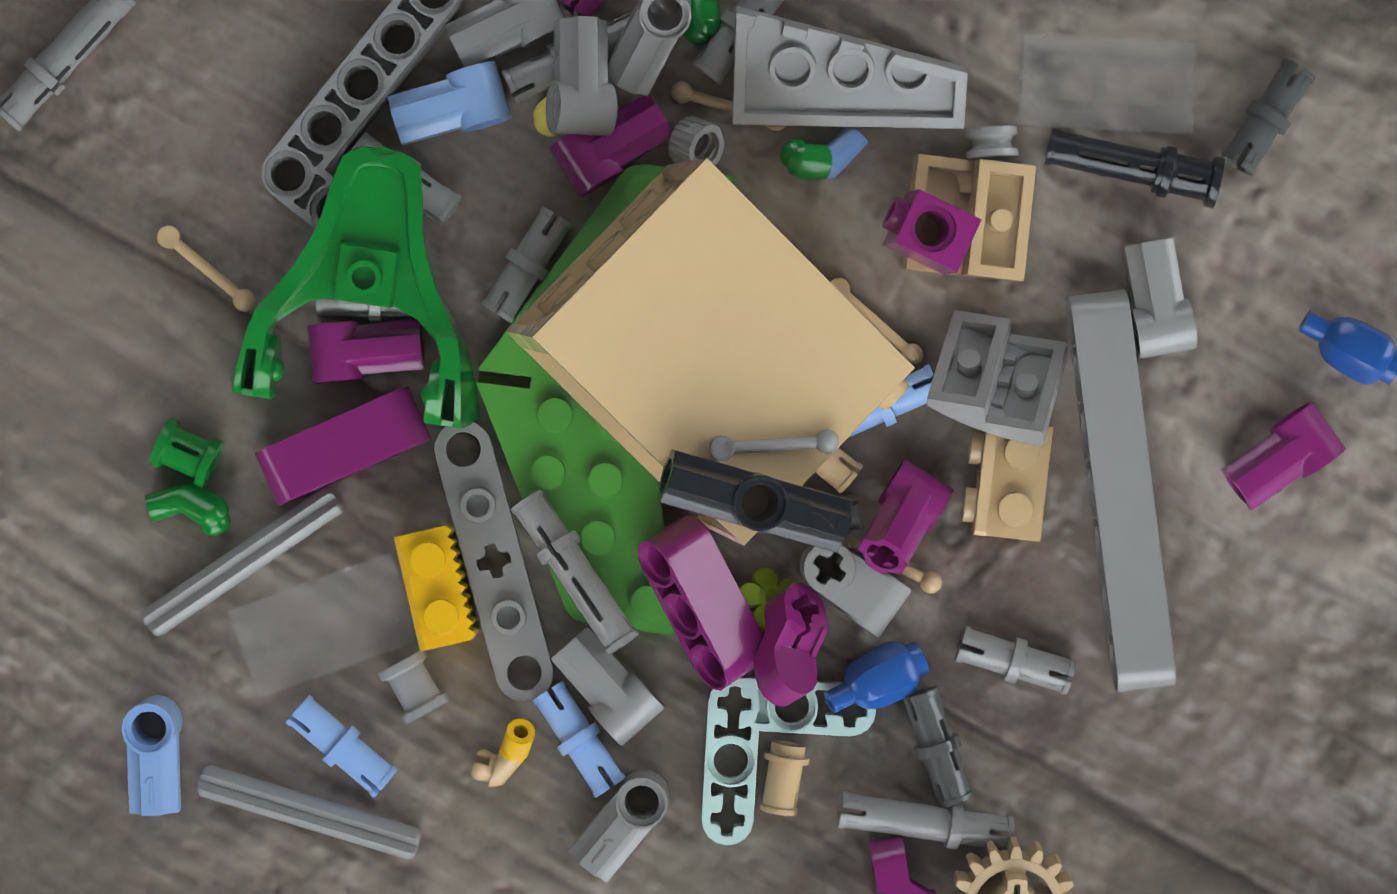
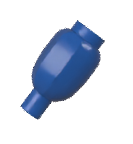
M1311 311L1304 317L1298 331L1318 341L1320 353L1325 362L1343 375L1365 385L1374 384L1378 380L1389 385L1397 376L1396 345L1393 339L1385 332L1351 317H1339L1328 321Z
M893 641L886 642L865 652L852 661L846 669L844 683L824 692V697L833 713L852 704L865 709L885 707L916 691L920 677L929 672V666L922 650L915 642L905 646Z

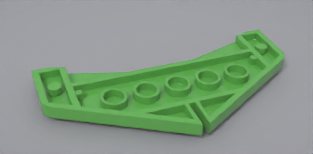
M638 164L627 168L620 175L511 325L665 167ZM725 175L732 183V175ZM505 332L477 370L530 377V389L476 382L522 500L537 490L543 489L546 498L568 531L575 530L581 538L578 546L602 582L607 586L610 594L633 628L638 631L673 635L674 629L641 568L637 554L639 544L665 528L662 504L657 502L659 492L658 481ZM548 564L567 613L576 621L588 624Z

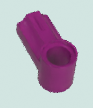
M648 94V96L644 95L617 110L616 124L610 136L567 134L552 144L550 150L578 197L581 198L618 177L624 172L622 168L670 140L672 131L657 104Z
M418 320L386 321L359 325V321H345L307 326L312 384L363 380L364 375L425 370L424 338L422 326Z
M1313 401L1307 402L1285 416L1269 430L1271 432L1269 436L1221 469L1233 491L1249 510L1260 506L1298 477L1302 476L1305 478L1317 472L1346 450Z
M904 459L881 494L878 504L882 506L871 521L858 547L865 558V564L881 574L886 572L901 574L911 560L925 532L928 533L943 512L954 489Z

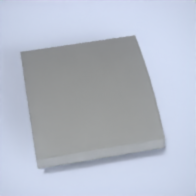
M954 310L927 396V406L978 430L1023 443L1043 446L1068 357V343L1011 334L1009 318Z

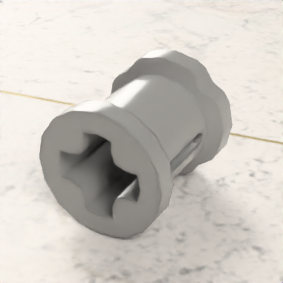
M420 650L377 674L381 682H388L402 705L404 714L401 718L405 725L451 700L447 692H440L423 662L427 655L424 651L420 652Z

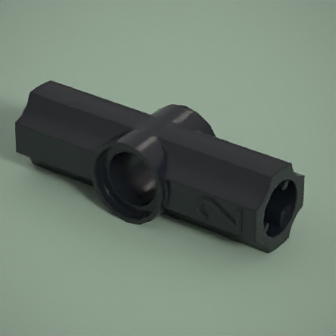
M674 449L671 450L664 464L657 502L737 524L752 531H762L836 553L839 552L843 541L847 537L852 520V500ZM762 484L769 496L768 505L759 516L748 518L741 506L742 497L751 486Z

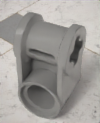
M811 545L806 546L799 558V570L802 578L815 591L836 604L839 611L879 638L912 590L887 572L881 574L866 565L862 558L841 545L834 562L841 569L839 574L835 578L826 574L819 581L815 579L819 574V569L813 564L815 558L819 554L829 558L834 552Z

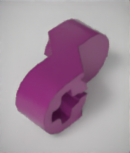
M794 583L770 598L764 608L766 632L753 659L755 678L763 696L777 706L790 705L814 690L817 684L815 658L828 631V624L822 599L813 588L804 583Z
M902 836L868 841L876 892L883 894H936L935 889H929L909 877Z

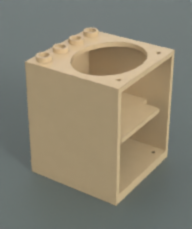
M708 158L667 165L505 331L658 482H660L664 464L671 450L674 449L751 472H759L772 478L802 486L834 452L825 454L814 448L736 453L729 460L719 461L710 454L709 444L713 438L720 435L726 436L732 441L816 436L821 430L829 429L838 435V449L878 406L884 411L891 407L905 393L909 384L904 379L915 369ZM762 484L751 486L742 497L741 506L748 518L759 516L768 505L769 496ZM688 511L692 516L699 519L706 528L744 546L758 532L737 524Z

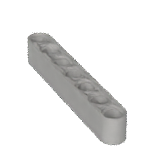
M1125 289L1068 295L1066 297L1067 326L1114 688L1116 692L1173 686L1176 683L1175 659L1128 295Z

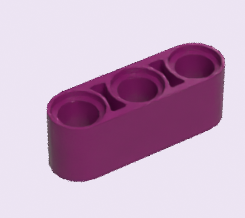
M407 386L256 452L255 456L279 507L430 441L432 438L411 390Z
M685 515L639 544L637 554L641 568L699 677L712 689L721 691L753 670V659L764 635L706 526L694 516Z

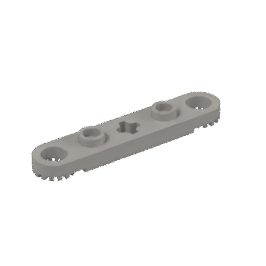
M475 422L465 428L444 427L435 441V458L495 678L499 688L507 697L519 702H529L549 689L554 677V667L494 446L488 432ZM467 432L478 439L481 452L475 463L462 467L450 459L448 444L455 435ZM489 544H495L498 552L504 553L508 551L511 557V562L503 566V576L494 577L490 569L481 570L479 567L478 559L486 556L487 550L485 546ZM519 656H530L541 667V679L536 686L530 689L516 687L508 676L510 663Z

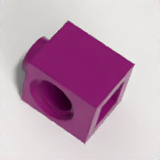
M921 189L907 192L904 199L897 196L890 205L882 224V228L888 230L882 245L943 275L957 273L982 219ZM921 214L931 216L938 226L937 239L931 246L921 243L915 234V223Z

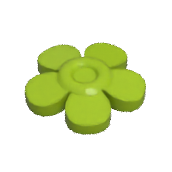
M767 567L757 569L752 575L753 583H745L739 588L749 608L756 607L752 614L761 631L764 632L766 631L764 608L767 601L795 583L789 578L783 579L778 583L775 571Z

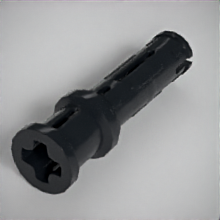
M1052 128L1044 164H1053L1103 177L1151 186V192L1156 193L1157 197L1165 198L1168 193L1202 200L1204 207L1213 209L1221 187L1225 158L1216 156L1210 161L1178 154L1177 147L1173 146L1161 147L1159 152L1112 141L1066 133ZM1085 152L1128 162V164L1084 156L1079 153ZM1144 165L1154 167L1155 169L1153 171L1144 168H1139V166ZM1178 174H1184V175L1194 176V177L1203 178V179H1202V180H1195V179H1190V178L1178 176Z

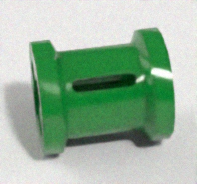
M169 418L155 442L149 459V465L156 468L166 465L193 477L194 485L204 488L218 464L224 447V441L218 438L208 441L180 428V421Z

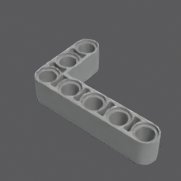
M392 0L266 157L262 165L261 178L264 187L271 195L315 229L334 177L331 173L339 165L342 156L351 150L389 102L388 96L395 95L446 31L444 25L455 20L463 7V0H449L443 7L437 9L422 5L421 0ZM397 26H407L413 29L415 34L414 44L411 49L403 54H392L386 51L384 45L387 33ZM361 71L375 73L378 78V88L375 94L365 100L352 98L349 93L351 78ZM335 116L340 119L342 125L339 139L327 146L316 144L313 138L315 123L322 117ZM289 161L301 162L305 169V179L302 185L293 191L281 190L277 183L279 168Z

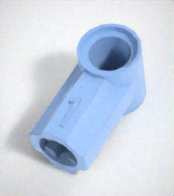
M495 61L467 66L447 74L446 80L388 96L393 122L403 146L459 129L462 132L484 129L512 118Z
M153 695L144 698L129 710L123 719L121 731L123 739L127 744L129 814L158 816L178 813L182 809L179 733L182 729L183 717L177 704L166 696ZM142 712H155L162 717L166 725L164 737L156 739L143 733L139 724Z

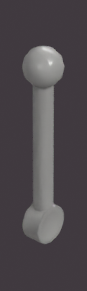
M829 429L821 430L816 436L732 441L730 438L720 435L711 440L709 451L719 461L729 460L736 453L817 448L822 453L829 454L837 449L839 438L834 431Z

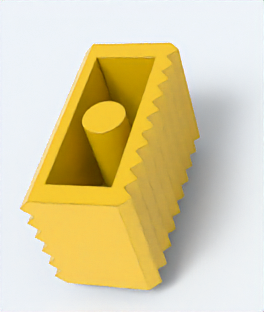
M451 524L394 537L420 652L470 641L480 630L474 626L477 617L473 616L471 612L475 607L468 603L472 595L466 592L470 584L463 581L467 573L461 570L464 561L458 558L461 550L455 547L458 543V538L453 536L455 527Z

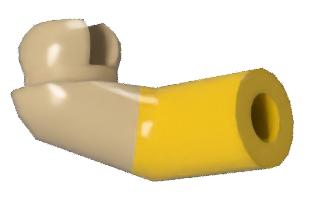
M521 718L512 720L506 728L498 755L485 749L478 751L471 771L472 778L477 781L488 782V787L503 785L530 752L535 737V729L532 723Z

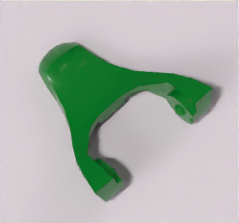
M365 146L355 148L342 156L330 184L322 214L311 238L295 264L253 312L246 329L240 354L230 378L233 393L266 399L274 398L278 380L282 378L285 370L284 363L281 360L282 341L279 335H274L275 325L309 301L333 297L334 300L385 308L395 307L416 318L437 342L440 360H434L432 363L429 382L423 385L420 392L421 400L425 404L423 421L426 424L465 428L480 419L476 380L469 350L451 311L439 291L426 252L423 230L421 167L412 157L403 152L385 147Z

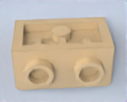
M1048 427L1043 446L1003 438L981 430H971L968 464L977 465L975 488L965 487L961 510V521L971 522L969 534L1040 542L1053 427Z

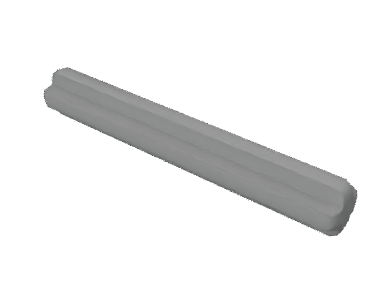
M329 487L320 489L145 608L141 613L145 625L155 636L165 634L340 515L344 510L341 501Z
M213 765L204 767L197 784V794L201 797L407 860L413 859L420 844L421 831L416 827Z

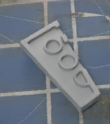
M740 6L735 7L733 125L964 129L968 77L965 66Z

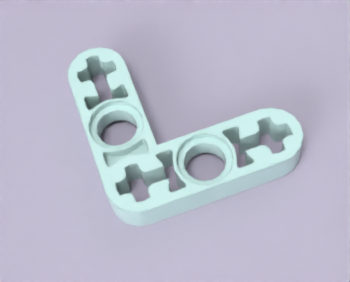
M742 676L721 691L711 689L708 699L701 814L703 829L707 836L718 844L734 845L744 840L751 832L754 822L759 731L856 736L867 731L872 725L876 709H866L865 715L855 716L854 725H845L842 715L838 713L824 712L826 724L815 725L813 723L818 712L815 691H828L844 683L817 680L814 690L805 695L809 703L807 714L797 722H787L777 715L775 704H772L763 696L758 688L755 677ZM730 687H740L742 697L751 699L750 708L740 710L738 724L739 729L751 727L749 738L734 733L714 735L715 725L727 728V708L718 706L717 701L718 697L728 696ZM726 744L739 745L747 754V766L737 776H725L714 765L715 753ZM713 782L729 788L747 785V795L744 796L734 792L735 813L744 815L743 823H735L732 833L721 832L720 823L711 821V813L721 812L723 807V791L712 794L711 784Z

